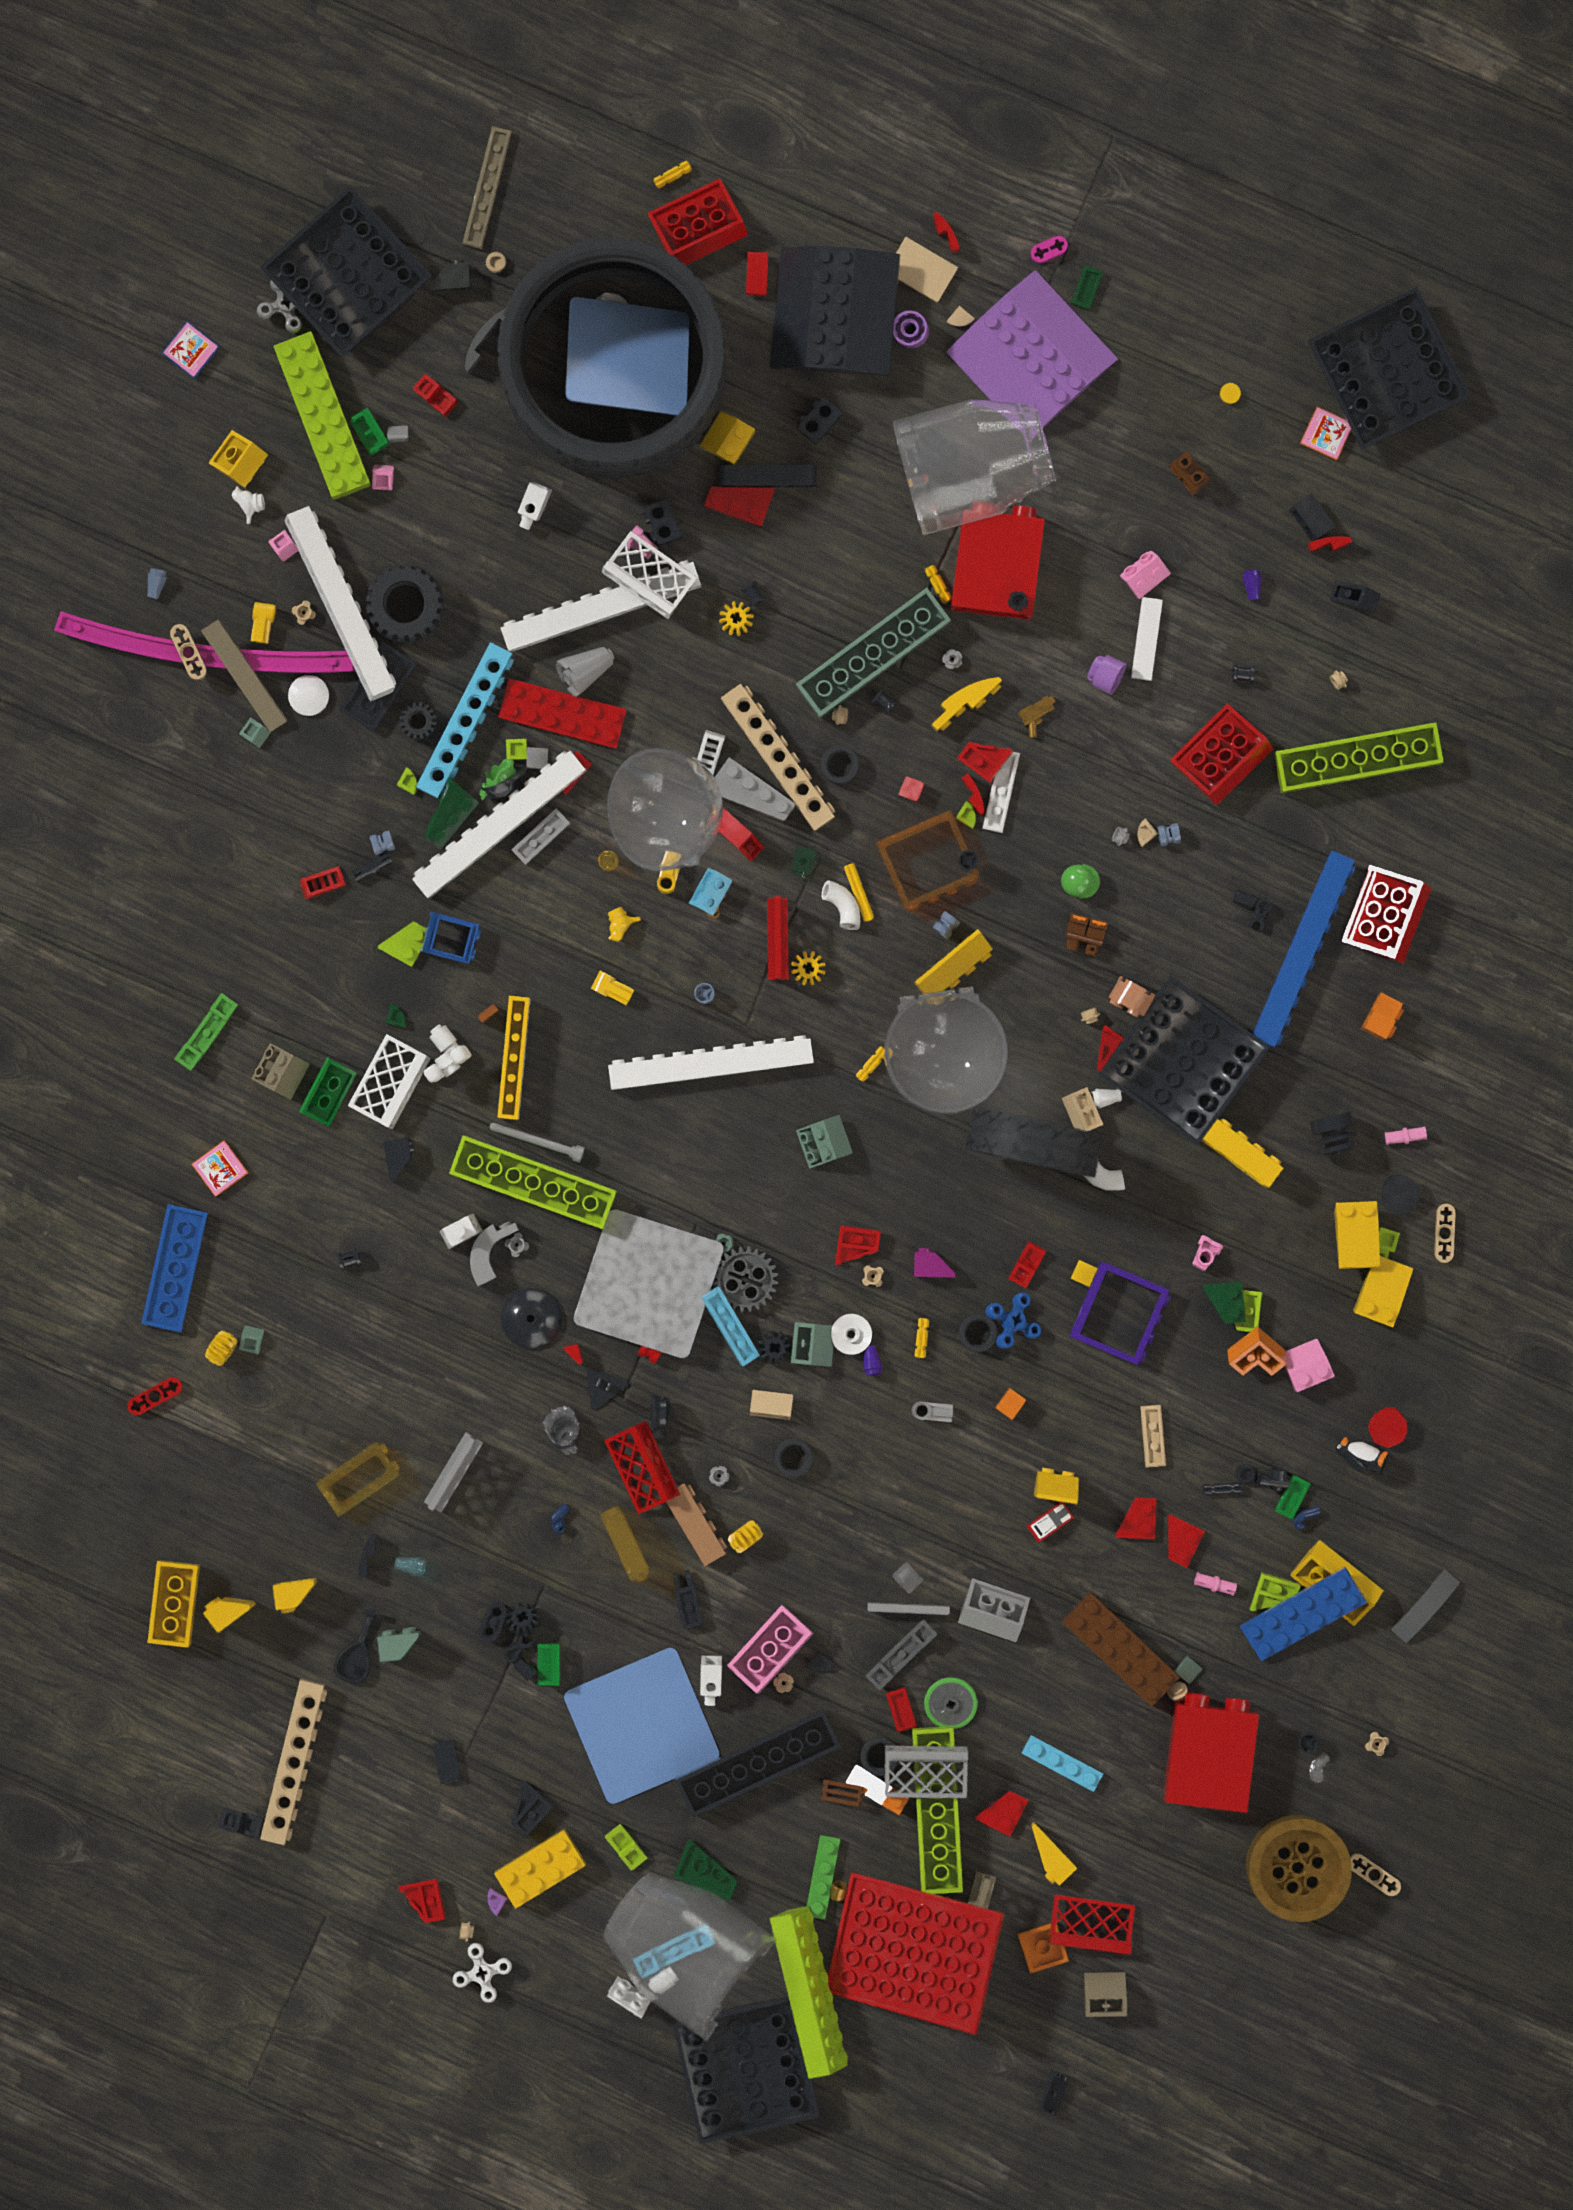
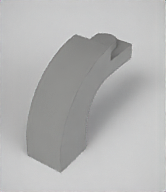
M508 1221L499 1226V1231L496 1230L493 1224L486 1228L474 1242L470 1255V1267L477 1286L497 1278L490 1263L491 1249L497 1241L519 1230L516 1223L511 1224Z

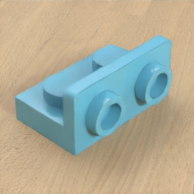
M708 868L689 904L710 915H714L732 880L718 871Z

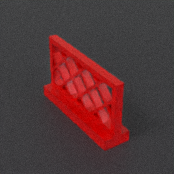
M774 896V898L767 899L768 980H789L788 899Z
M647 1421L604 1440L638 1514L680 1495ZM630 1432L635 1441L634 1444L627 1441ZM613 1440L622 1443L620 1451L615 1448ZM626 1446L633 1449L632 1456L625 1454ZM637 1452H640L643 1463L636 1460ZM623 1458L630 1462L629 1469L623 1466ZM634 1465L642 1468L640 1475L633 1472ZM646 1470L649 1471L652 1481L645 1478ZM632 1477L639 1480L637 1488L631 1483ZM643 1483L650 1486L649 1494L642 1491ZM655 1489L658 1491L661 1500L653 1497ZM640 1495L647 1499L646 1507H642L639 1500Z
M1054 1895L1050 1936H1048L1047 1944L1130 1955L1135 1905ZM1059 1900H1065L1071 1906L1064 1914L1058 1909ZM1081 1903H1086L1091 1909L1084 1917L1076 1909ZM1101 1906H1106L1111 1914L1102 1920L1096 1910ZM1121 1908L1129 1909V1917L1124 1922L1116 1914ZM1074 1910L1080 1920L1071 1926L1065 1916ZM1094 1913L1100 1922L1091 1929L1085 1919ZM1111 1916H1114L1120 1924L1113 1931L1105 1924V1921ZM1061 1919L1069 1927L1064 1933L1055 1932L1056 1923ZM1081 1922L1089 1930L1083 1936L1078 1935L1074 1930V1927ZM1101 1924L1109 1933L1104 1938H1098L1094 1933V1930ZM1122 1927L1127 1933L1126 1942L1118 1941L1113 1933Z

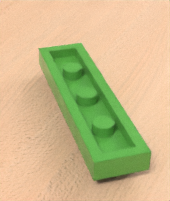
M820 1835L807 1902V1906H809L814 1918L825 1920L840 1838Z

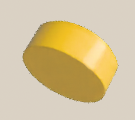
M1233 383L1225 384L1220 391V398L1226 404L1236 403L1241 395L1239 387Z

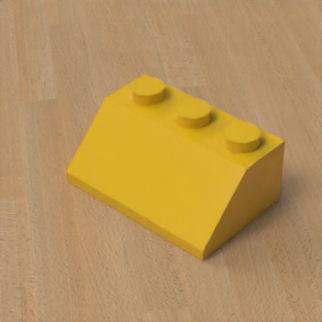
M218 1597L205 1606L207 1610L203 1614L218 1633L255 1606L256 1603L250 1600L229 1597L220 1599Z

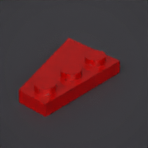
M711 487L704 507L762 527L775 488Z

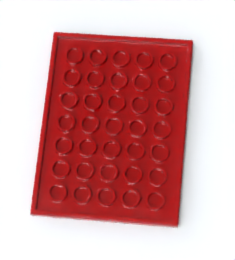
M851 1872L828 1973L829 1990L836 1996L971 2034H977L1004 1913Z

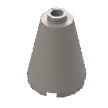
M600 647L556 661V668L562 682H566L570 686L567 688L568 691L576 697L613 665L614 655L609 648Z

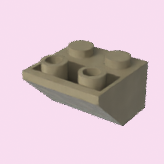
M270 1043L251 1079L291 1100L310 1064Z
M1125 1972L1084 1973L1086 2017L1127 2016Z

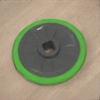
M952 1677L935 1682L927 1691L924 1700L925 1711L929 1719L939 1727L953 1726V1729H958L968 1724L973 1719L978 1706L977 1696L973 1688L967 1682ZM949 1700L954 1702L952 1707L947 1704Z

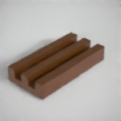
M823 1779V1795L820 1800L857 1807L861 1806L864 1786ZM829 1785L856 1789L858 1794L830 1789ZM828 1793L857 1798V1801L830 1797Z

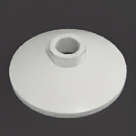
M846 1314L834 1323L831 1330V1338L834 1346L839 1351L854 1355L861 1353L868 1347L872 1338V1330L867 1320L857 1314ZM848 1331H854L855 1337L849 1338L847 1336Z

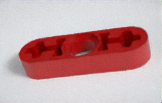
M176 1377L168 1378L131 1398L127 1405L128 1411L133 1415H141L178 1395L183 1388L181 1380ZM170 1381H172L173 1383L177 1382V1391L174 1392L173 1390H169L168 1392H166V1394H168V1397L165 1398L164 1391L160 1388V1386L163 1385V1388L165 1389L170 1386ZM157 1390L160 1392L161 1398L158 1402L150 1400L149 1394L151 1391ZM145 1395L146 1401L150 1406L147 1407V1404H144L140 1407L141 1411L133 1410L134 1401L136 1400L137 1403L143 1401L142 1396Z

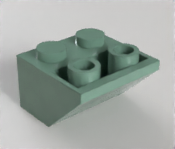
M840 1115L796 1130L809 1169L853 1153Z
M795 1322L791 1363L831 1366L834 1345L831 1338L833 1326Z
M416 1627L403 1628L402 1632L396 1633L395 1629L384 1630L382 1635L377 1637L380 1662L401 1660L421 1635V1630L416 1631Z

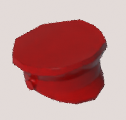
M1386 1407L1374 1414L1370 1419L1368 1429L1374 1443L1389 1448L1404 1441L1407 1434V1422L1401 1412L1395 1407Z

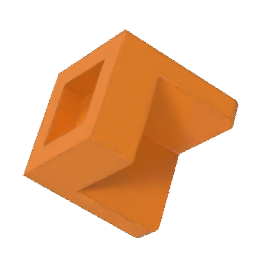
M1009 1388L995 1408L1013 1420L1026 1400Z

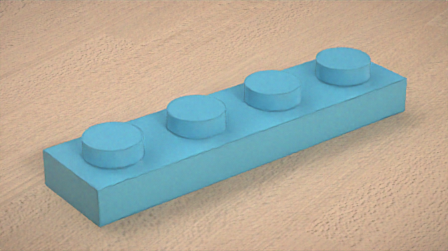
M717 1286L702 1296L701 1299L740 1365L744 1366L760 1356L720 1287Z
M1030 1735L1021 1752L1093 1792L1103 1775L1100 1771Z

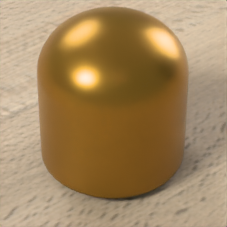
M834 1881L831 1886L830 1898L836 1902L843 1901L848 1889L847 1884L842 1881Z

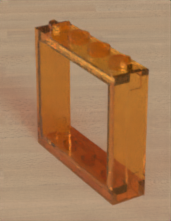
M951 810L876 842L878 851L904 910L909 909L912 912L920 909L921 903L926 901L929 904L940 900V895L947 893L948 896L959 891L958 887L963 885L966 888L977 883L976 879L980 878L975 868L966 877L908 901L885 848L947 821L951 826L961 852L968 850Z

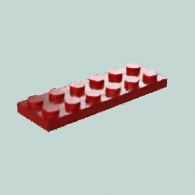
M509 678L498 718L617 749L627 709L578 696L575 697L571 694Z

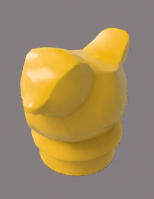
M622 907L610 911L608 916L611 922L609 926L611 935L608 939L619 942L629 926L641 920L640 917L627 916L626 911Z

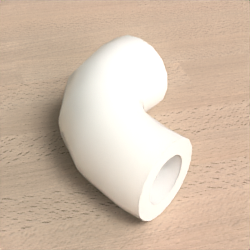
M830 880L826 881L822 889V899L833 903L838 908L840 927L848 930L859 929L860 909L855 897L838 883Z
M1098 1162L1095 1178L1084 1176L1092 1185L1103 1190L1119 1191L1125 1189L1121 1169L1109 1171L1103 1168L1100 1162Z

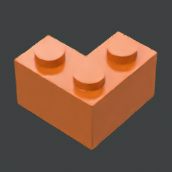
M1382 992L1379 993L1361 1030L1382 1041L1391 1038L1397 1028L1394 1026L1395 1019L1399 1020L1404 1011L1401 1009L1403 1003Z
M1258 1326L1228 1349L1229 1364L1242 1376L1257 1364L1271 1376L1287 1364L1285 1349Z

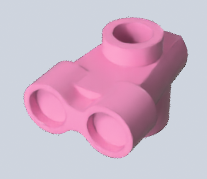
M638 525L632 530L634 534L639 536L641 539L646 541L654 548L658 549V547L654 545L643 534L644 530L641 529ZM631 538L627 543V548L629 550L631 548L639 550V545ZM652 552L643 553V556L647 559H650L653 555Z
M1202 1235L1198 1242L1199 1248L1192 1265L1202 1271H1206L1213 1262L1214 1257L1220 1254L1223 1246ZM1200 1256L1205 1258V1263L1200 1260Z

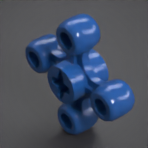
M1018 1293L1013 1297L1012 1302L1014 1306L1011 1311H1005L999 1303H991L986 1307L985 1313L987 1317L1001 1320V1325L1004 1328V1331L996 1339V1344L1001 1349H1008L1013 1346V1334L1018 1330L1022 1331L1028 1339H1035L1041 1334L1040 1325L1034 1322H1026L1025 1315L1023 1314V1310L1031 1302L1029 1295L1026 1293Z

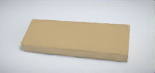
M1161 1405L1140 1406L1145 1467L1166 1466Z

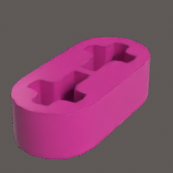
M1055 236L1035 245L1031 250V259L1035 263L1041 264L1061 256L1067 250L1068 244L1066 239L1062 236ZM1055 241L1064 244L1061 251L1058 248L1050 249L1055 246ZM1037 249L1040 251L1048 250V252L1043 254V259H1040L1039 256H1034Z

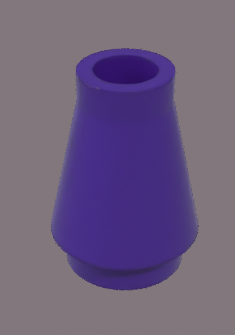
M1260 570L1243 571L1244 576H1242L1248 599H1259L1262 580Z
M868 1346L864 1350L863 1371L866 1372V1376L882 1374L883 1366L876 1346Z

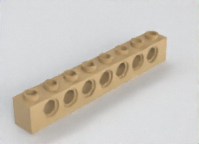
M739 684L721 697L722 702L791 800L796 804V807L813 831H817L834 819V808L829 802L825 804L821 798L824 794L817 785L813 787L809 781L812 777L806 769L801 770L798 765L800 760L794 752L789 753L786 748L788 743L782 735L780 737L777 736L774 731L777 729L771 719H765L763 716L765 711L759 702L756 704L751 699L753 694L750 689ZM741 702L749 703L750 709L747 712H741L738 709ZM754 718H758L762 722L761 727L758 729L750 726V722ZM763 736H772L774 739L773 743L768 746L762 743ZM778 751L785 754V759L782 762H777L773 758L774 754ZM788 768H794L797 771V775L795 778L789 779L786 777L785 771ZM799 785H806L809 791L806 795L798 794L797 787ZM817 801L820 804V809L817 812H812L808 807L810 802Z
M301 1679L299 1682L261 1840L285 1845L286 1840H291L293 1829H290L291 1821L296 1820L298 1809L294 1808L296 1801L301 1800L303 1789L299 1788L301 1781L305 1782L308 1770L304 1768L306 1761L310 1762L313 1750L309 1748L311 1741L315 1742L318 1730L314 1728L316 1721L320 1722L323 1710L319 1709L321 1701L325 1702L328 1690L324 1689L325 1684ZM305 1698H313L315 1706L313 1708L306 1707L304 1704ZM307 1717L310 1720V1726L308 1728L301 1727L299 1723L300 1718ZM296 1737H302L305 1740L304 1747L299 1748L295 1745L294 1740ZM291 1757H297L300 1760L299 1767L294 1768L290 1765L289 1760ZM286 1777L294 1778V1787H287L285 1785ZM281 1797L289 1798V1807L280 1805ZM283 1817L285 1819V1826H276L275 1818Z

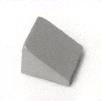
M408 426L388 427V441H408Z
M527 747V769H542L548 764V749Z

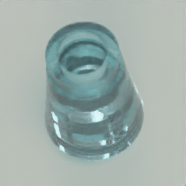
M397 1557L394 1568L418 1577V1575L423 1576L426 1560L421 1559V1557Z

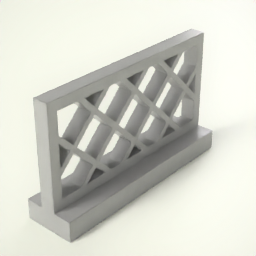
M467 1432L464 1434L424 1503L429 1505L428 1508L430 1510L436 1509L442 1513L484 1442Z
M885 1746V1797L967 1798V1747ZM889 1761H898L903 1767L895 1774L889 1768ZM913 1761H919L924 1766L917 1774L908 1767ZM933 1762H940L944 1766L937 1774L929 1768ZM954 1762H963V1769L957 1775L949 1768ZM905 1769L913 1776L906 1784L898 1777ZM926 1769L934 1776L927 1784L918 1777ZM946 1770L954 1776L948 1784H945L939 1778ZM894 1779L903 1786L899 1791H889V1784ZM915 1779L923 1786L918 1792H913L908 1787ZM936 1779L944 1786L939 1792H933L929 1788ZM958 1780L963 1785V1792H953L949 1786Z

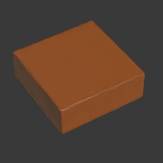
M492 1004L479 1014L478 1018L484 1023L499 1010Z

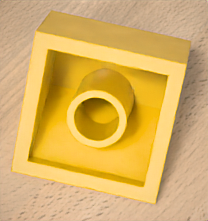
M720 411L701 442L700 447L726 463L736 465L755 434V429L738 418Z
M232 430L209 464L245 488L259 467L264 463L268 454L253 442Z
M317 1578L276 1583L273 1585L276 1610H281V1613L293 1612L295 1607L302 1603L317 1583Z

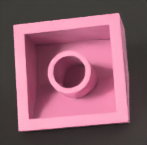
M1317 1338L1285 1351L1287 1364L1284 1367L1295 1392L1335 1377Z

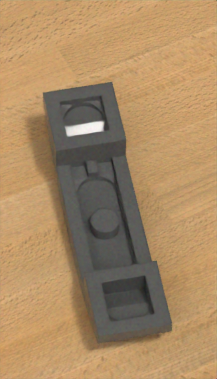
M505 309L490 318L473 339L465 361V371L468 374L481 360V355L477 353V350L499 322H502V319L505 318Z
M1444 1569L1411 1609L1393 1626L1391 1631L1407 1643L1437 1612L1460 1582Z
M923 1619L866 1674L867 1679L880 1691L938 1633Z

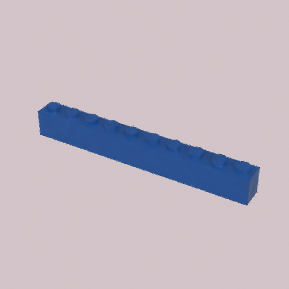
M1331 851L1253 1031V1035L1269 1047L1274 1048L1276 1044L1280 1045L1284 1034L1281 1031L1284 1026H1288L1292 1015H1289L1292 1007L1296 1008L1300 999L1297 996L1300 988L1304 989L1308 980L1305 977L1307 970L1311 971L1316 959H1313L1316 951H1320L1324 941L1321 938L1323 933H1328L1332 924L1329 921L1331 914L1335 915L1340 905V903H1337L1339 895H1344L1348 886L1345 884L1348 876L1352 877L1355 870L1354 860L1337 852Z

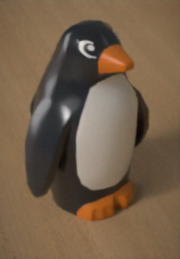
M1346 1437L1336 1444L1337 1454L1353 1469L1363 1474L1373 1472L1380 1476L1382 1475L1387 1462L1388 1452H1382L1383 1449L1378 1444L1373 1442H1349Z

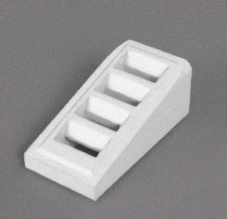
M708 730L705 731L694 771L713 777L725 739L724 735ZM707 739L719 741V744L708 742ZM705 746L717 749L716 753L705 750ZM702 755L714 757V761L703 758ZM700 762L712 765V768L700 766Z

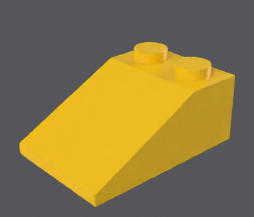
M1377 1201L1336 1203L1334 1216L1339 1269L1380 1267Z
M1380 1256V1267L1369 1268L1355 1304L1354 1313L1393 1327L1413 1268Z
M1042 1468V1471H1037L1034 1496L1077 1504L1079 1478L1074 1477L1075 1473L1063 1471L1061 1475L1055 1474L1054 1469Z

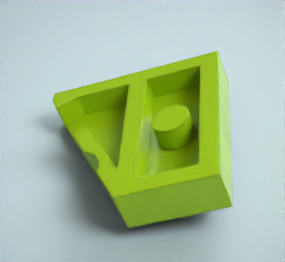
M413 921L381 943L377 948L412 967L420 954V948L423 947L426 928Z
M1243 1290L1246 1322L1235 1323L1237 1331L1251 1332L1257 1326L1259 1327L1262 1292Z
M1261 1572L1250 1611L1274 1607L1299 1593L1301 1584Z

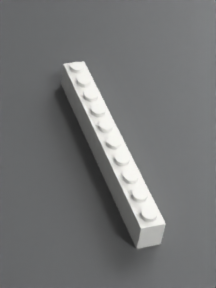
M307 506L288 514L285 518V523L371 702L392 693L396 682L393 675L389 674L386 669L387 662L384 656H380L377 650L379 647L376 639L372 638L369 633L370 627L367 620H363L360 614L361 608L359 603L353 600L351 586L349 583H345L343 579L344 572L341 566H337L334 560L335 553L332 547H328L326 543L327 537L324 530L320 529L317 524L318 518L316 513Z
M688 560L678 563V565L697 577L688 592L700 588L701 584L694 563H689ZM669 567L660 569L661 575L673 573ZM684 575L676 576L678 587L685 586L690 581ZM673 577L662 578L664 589L675 587ZM659 579L648 580L649 588L652 590L661 589ZM621 586L615 589L607 587L600 590L598 595L593 596L590 593L581 596L580 601H566L561 604L562 607L554 609V607L543 609L542 614L535 616L534 613L523 616L524 620L516 622L511 620L505 622L504 627H501V631L508 651L514 652L648 605ZM676 591L665 592L666 599L677 596Z
M563 751L556 757L557 762L552 766L547 764L540 770L541 775L536 779L534 776L524 783L525 788L521 791L517 789L508 796L510 799L505 804L499 803L493 808L494 813L489 817L487 815L483 816L477 821L478 826L473 830L471 828L467 829L461 835L463 838L457 843L455 841L451 842L445 848L447 851L440 856L438 853L430 860L431 864L428 867L424 868L422 866L414 873L415 877L412 880L428 899L586 772V769L571 751L568 753Z
M806 1035L795 1036L794 1041L787 1042L786 1038L774 1039L772 1044H766L765 1041L753 1042L754 1046L746 1047L745 1043L733 1045L734 1049L725 1050V1046L713 1047L712 1052H705V1049L693 1050V1054L685 1055V1051L674 1052L673 1057L666 1058L665 1054L653 1055L651 1060H645L644 1057L632 1058L633 1062L624 1063V1059L614 1060L612 1065H608L611 1090L812 1064L814 1062L811 1040L806 1039Z

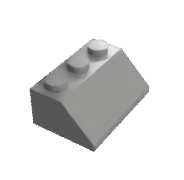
M972 1578L958 1623L1016 1642L1024 1623L1030 1598Z

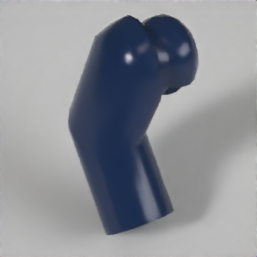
M565 1502L551 1515L552 1529L559 1534L565 1531L564 1516L571 1510Z
M1315 1506L1298 1514L1293 1519L1295 1529H1304L1306 1527L1305 1520L1320 1516L1319 1507Z

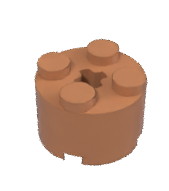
M1120 976L1109 995L1111 999L1109 1003L1120 1009L1123 1006L1128 1008L1127 1012L1139 1019L1141 1015H1145L1156 995L1151 993L1148 996L1149 992L1127 979L1123 982L1124 978Z

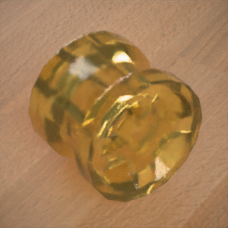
M607 850L598 857V863L602 870L610 872L617 868L619 860L614 852Z

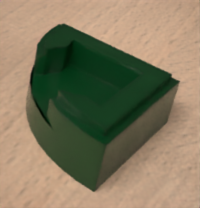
M390 1004L386 1024L406 1028L404 1013L399 1007Z

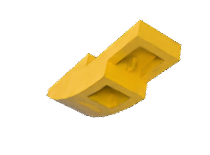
M1000 677L978 681L950 696L941 704V708L945 712L932 723L933 729L936 732L939 729L944 731L951 724L949 720L954 715L959 717L966 710L964 707L966 704L971 710L974 707L979 709L986 702L985 697L989 693L994 695L1001 688L999 685L1002 681Z

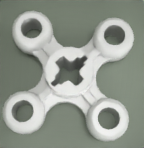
M459 1045L451 1052L447 1051L435 1060L436 1064L424 1070V1075L431 1083L439 1081L444 1076L448 1077L461 1068L459 1064L471 1058V1052L465 1045Z
M473 1943L468 1947V1955L473 1959L474 1967L469 1972H456L453 1975V1983L456 1987L463 1988L471 1981L478 1982L482 1989V2000L491 2003L497 1997V1991L491 1985V1977L495 1974H508L512 1969V1963L507 1958H501L494 1964H487L483 1959V1946L480 1943ZM478 1948L479 1954H474L472 1949ZM505 1963L508 1968L502 1969L500 1964ZM480 1966L483 1969V1971L487 1970V1973L485 1974V1979L484 1977L482 1978V1975L477 1974L480 1970ZM462 1976L464 1982H459L457 1977ZM490 1991L492 1997H487L485 1992Z

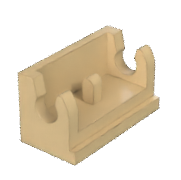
M1088 1087L1062 1098L1074 1128L1089 1131L1103 1125Z
M753 1390L750 1416L790 1420L793 1395Z

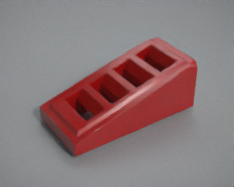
M339 866L301 878L299 881L305 900L346 886ZM333 873L337 880V884H334L332 880L331 874ZM324 876H326L328 880V887H326L325 881L323 879ZM316 879L319 880L322 889L318 890ZM308 882L311 883L313 892H310L307 884Z

